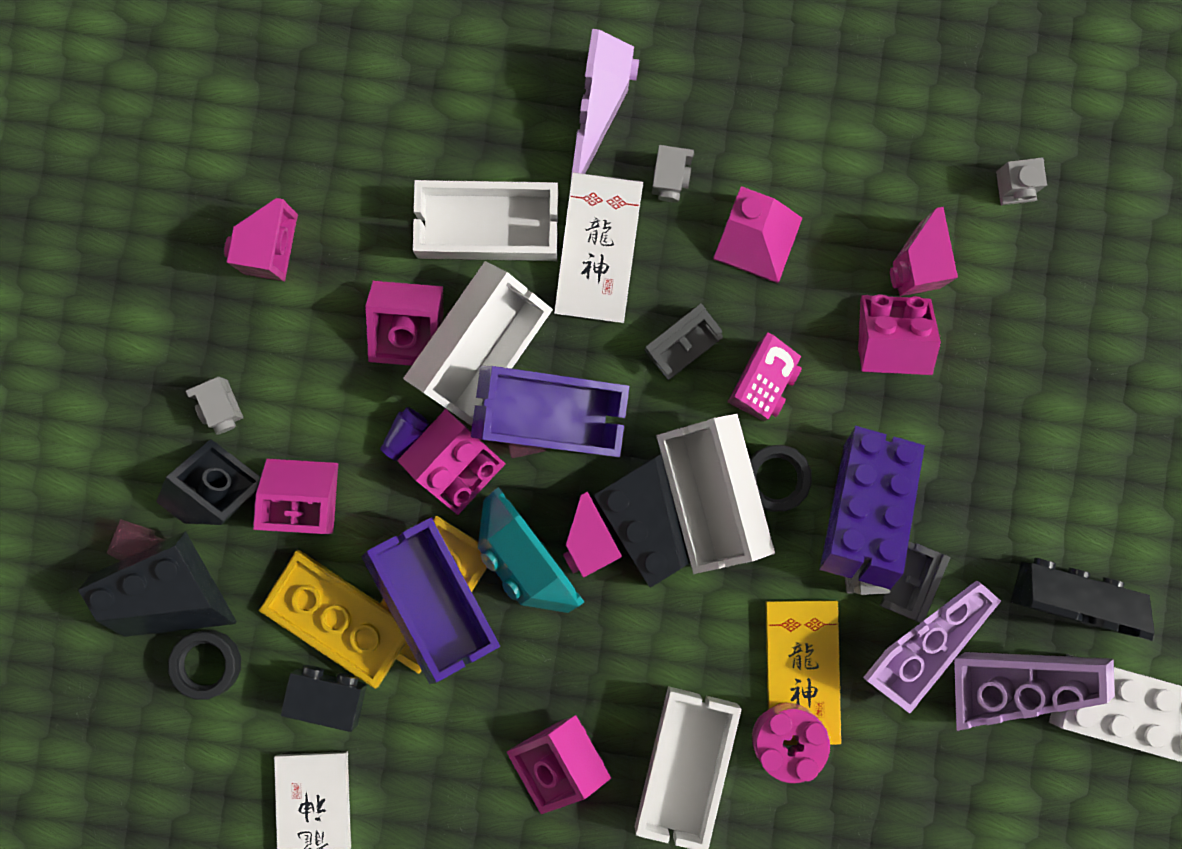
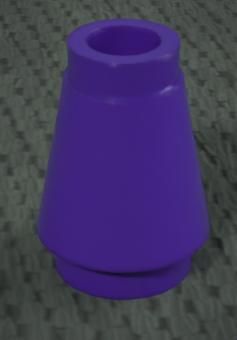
M406 407L403 412L399 411L383 445L380 447L381 451L389 458L397 461L425 432L429 425L428 420L410 407Z

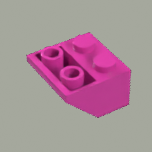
M881 294L875 296L861 295L858 344L861 370L863 372L933 375L941 340L931 299L917 296L908 298L889 297Z
M447 409L439 415L398 459V462L419 484L457 515L506 464L480 439L471 438V431Z
M267 459L256 492L253 530L332 534L334 532L338 463Z

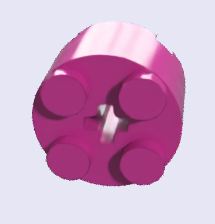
M781 703L760 715L754 725L752 744L755 754L764 769L774 778L787 783L811 781L824 768L830 753L829 735L822 722L807 708L795 703ZM792 735H794L798 743L787 749L783 742L784 740H791Z

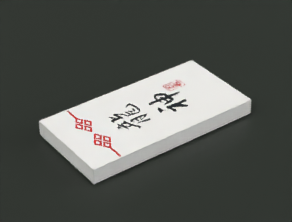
M572 173L554 314L624 323L643 182Z
M348 751L276 755L274 762L277 849H351Z

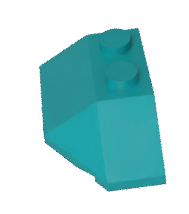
M499 487L483 500L478 549L482 553L481 559L488 569L498 574L503 581L502 586L511 599L517 600L520 605L569 613L584 603V600L575 591L571 582L517 510L505 498Z

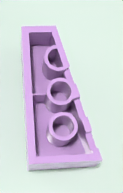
M964 652L954 659L957 731L986 724L1002 723L1003 721L1031 718L1057 711L1063 712L1107 704L1115 696L1114 659Z

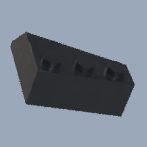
M661 454L594 495V498L650 588L690 563Z
M186 531L91 574L78 589L95 620L123 637L233 625L237 622Z
M1034 558L1033 563L1021 562L1010 603L1107 631L1153 641L1155 631L1150 595L1124 588L1125 583L1103 577L1102 582L1089 579L1091 573L1069 567L1068 572L1056 570V563L1044 559Z

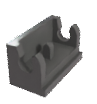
M701 303L647 345L644 351L665 378L670 380L722 339V330Z
M909 542L904 573L890 589V593L884 594L880 606L914 621L923 622L951 557L920 544Z

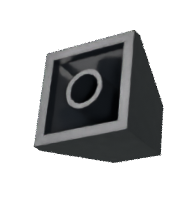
M210 439L165 478L156 502L184 524L222 525L257 492L261 477Z

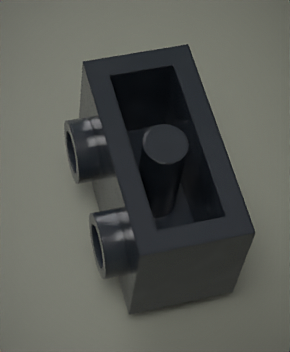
M303 665L302 669L298 668L290 673L281 713L282 717L352 732L358 726L367 684L358 682L359 677L347 673H338L337 677L323 674V668L312 665Z

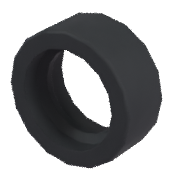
M770 445L755 452L750 457V463L755 481L759 467L768 459L782 458L794 466L798 482L795 490L788 497L771 499L766 497L758 488L764 510L770 512L788 511L799 506L808 496L812 485L811 469L806 458L796 449L785 445Z
M201 630L183 637L173 647L168 659V674L173 686L182 695L194 700H208L226 692L237 681L241 671V655L237 645L228 635L216 630ZM211 644L216 646L224 655L225 671L223 676L212 685L201 686L194 683L187 676L185 658L187 653L196 645Z

